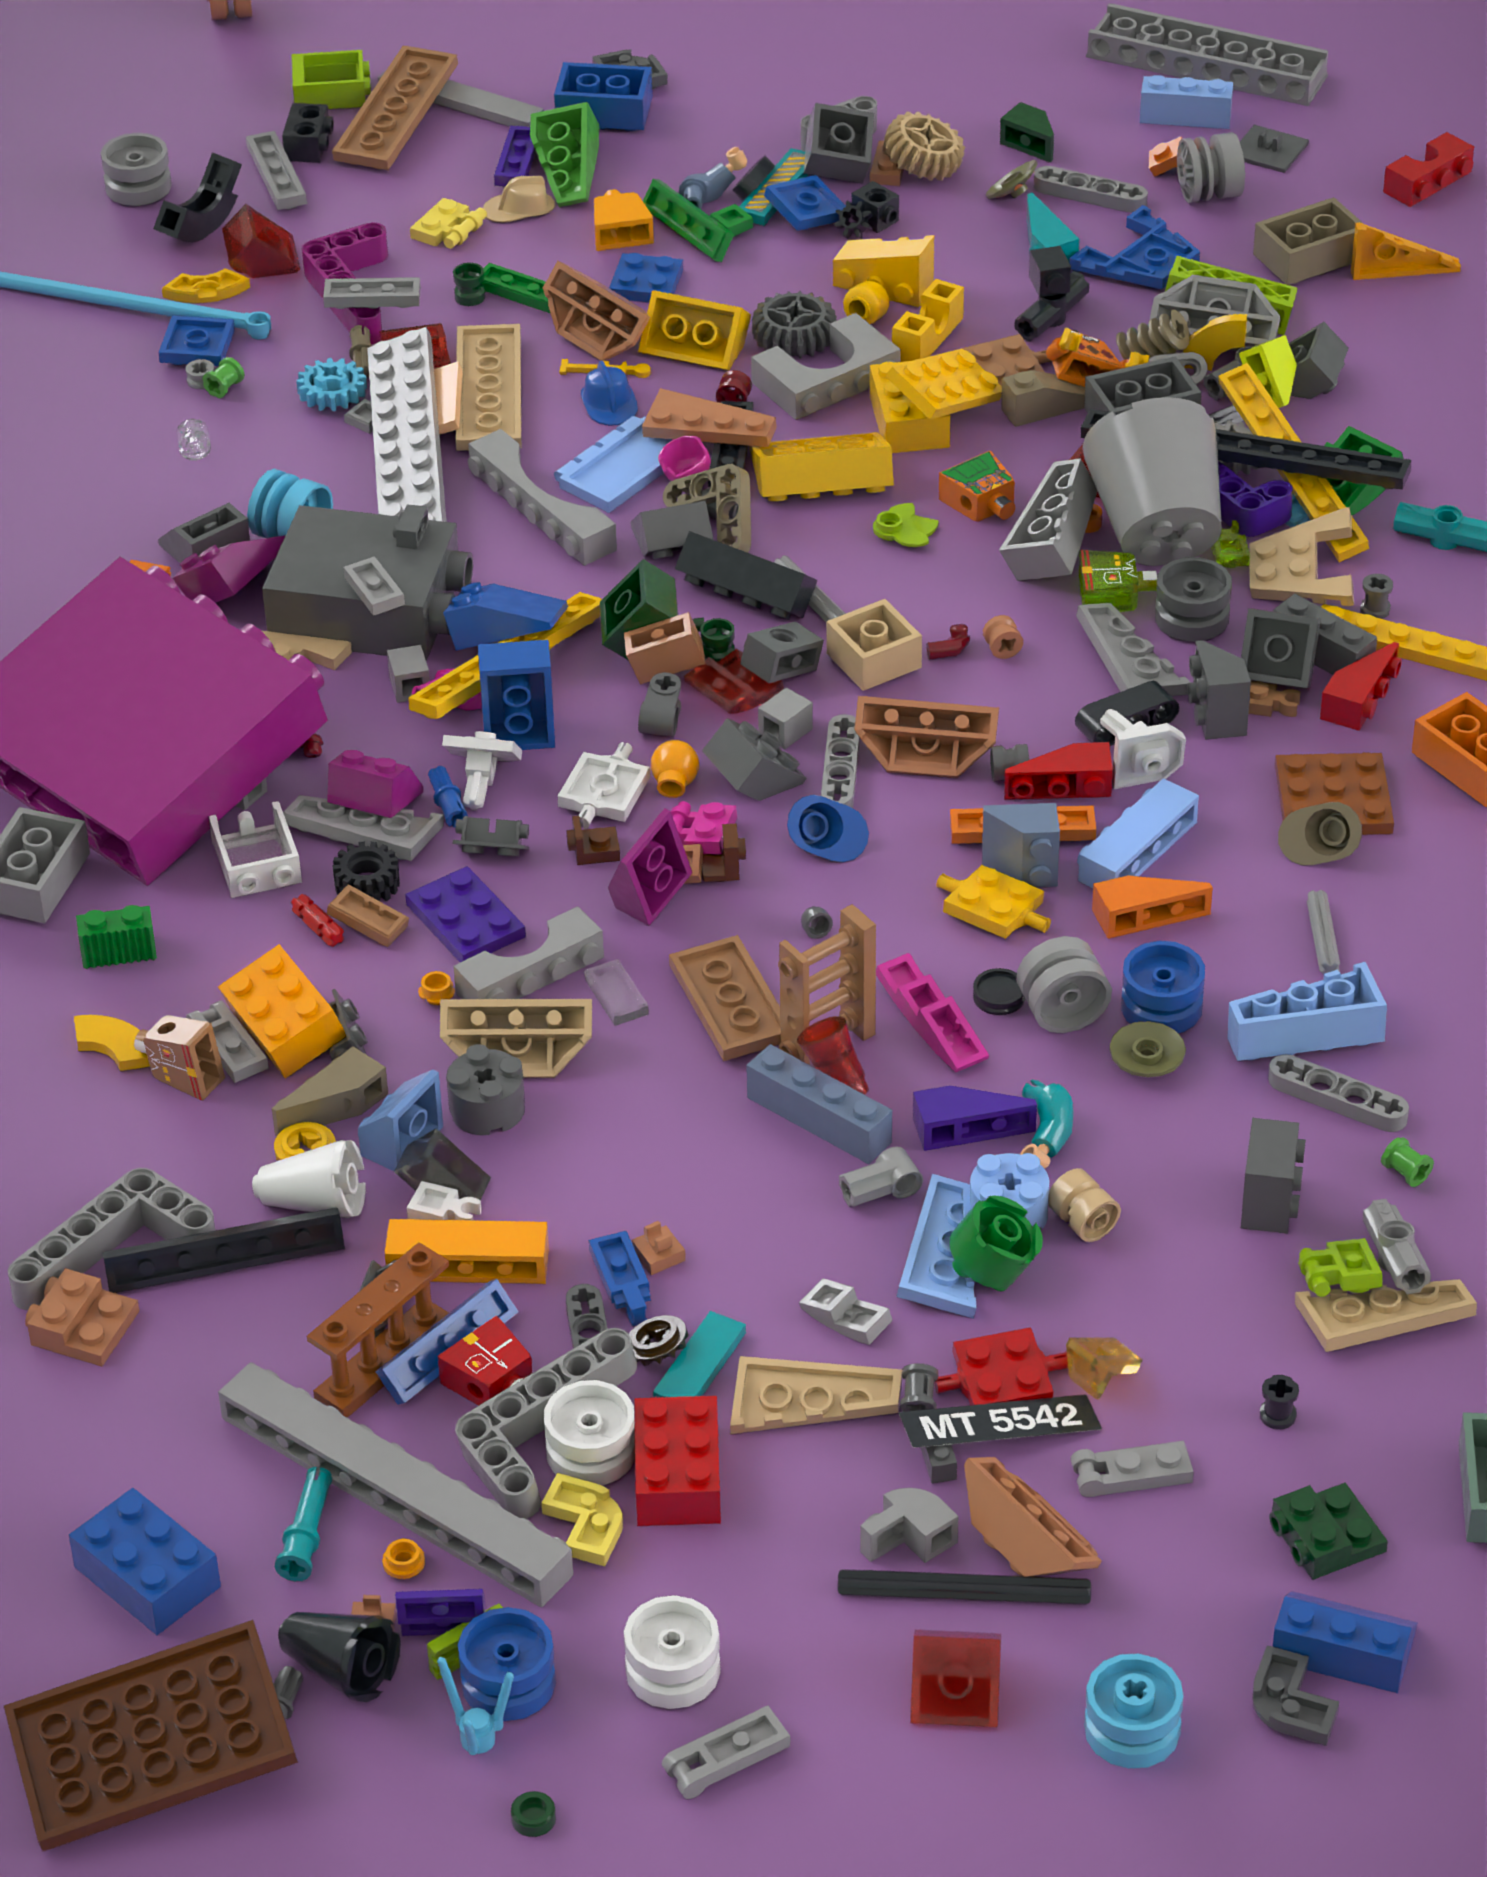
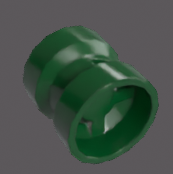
M471 262L457 265L453 270V280L456 284L454 288L455 301L463 306H475L482 303L486 298L485 286L482 284L484 281L483 267Z
M713 618L704 622L700 627V634L703 641L705 663L716 667L728 665L735 658V645L733 643L735 639L734 625L722 618Z

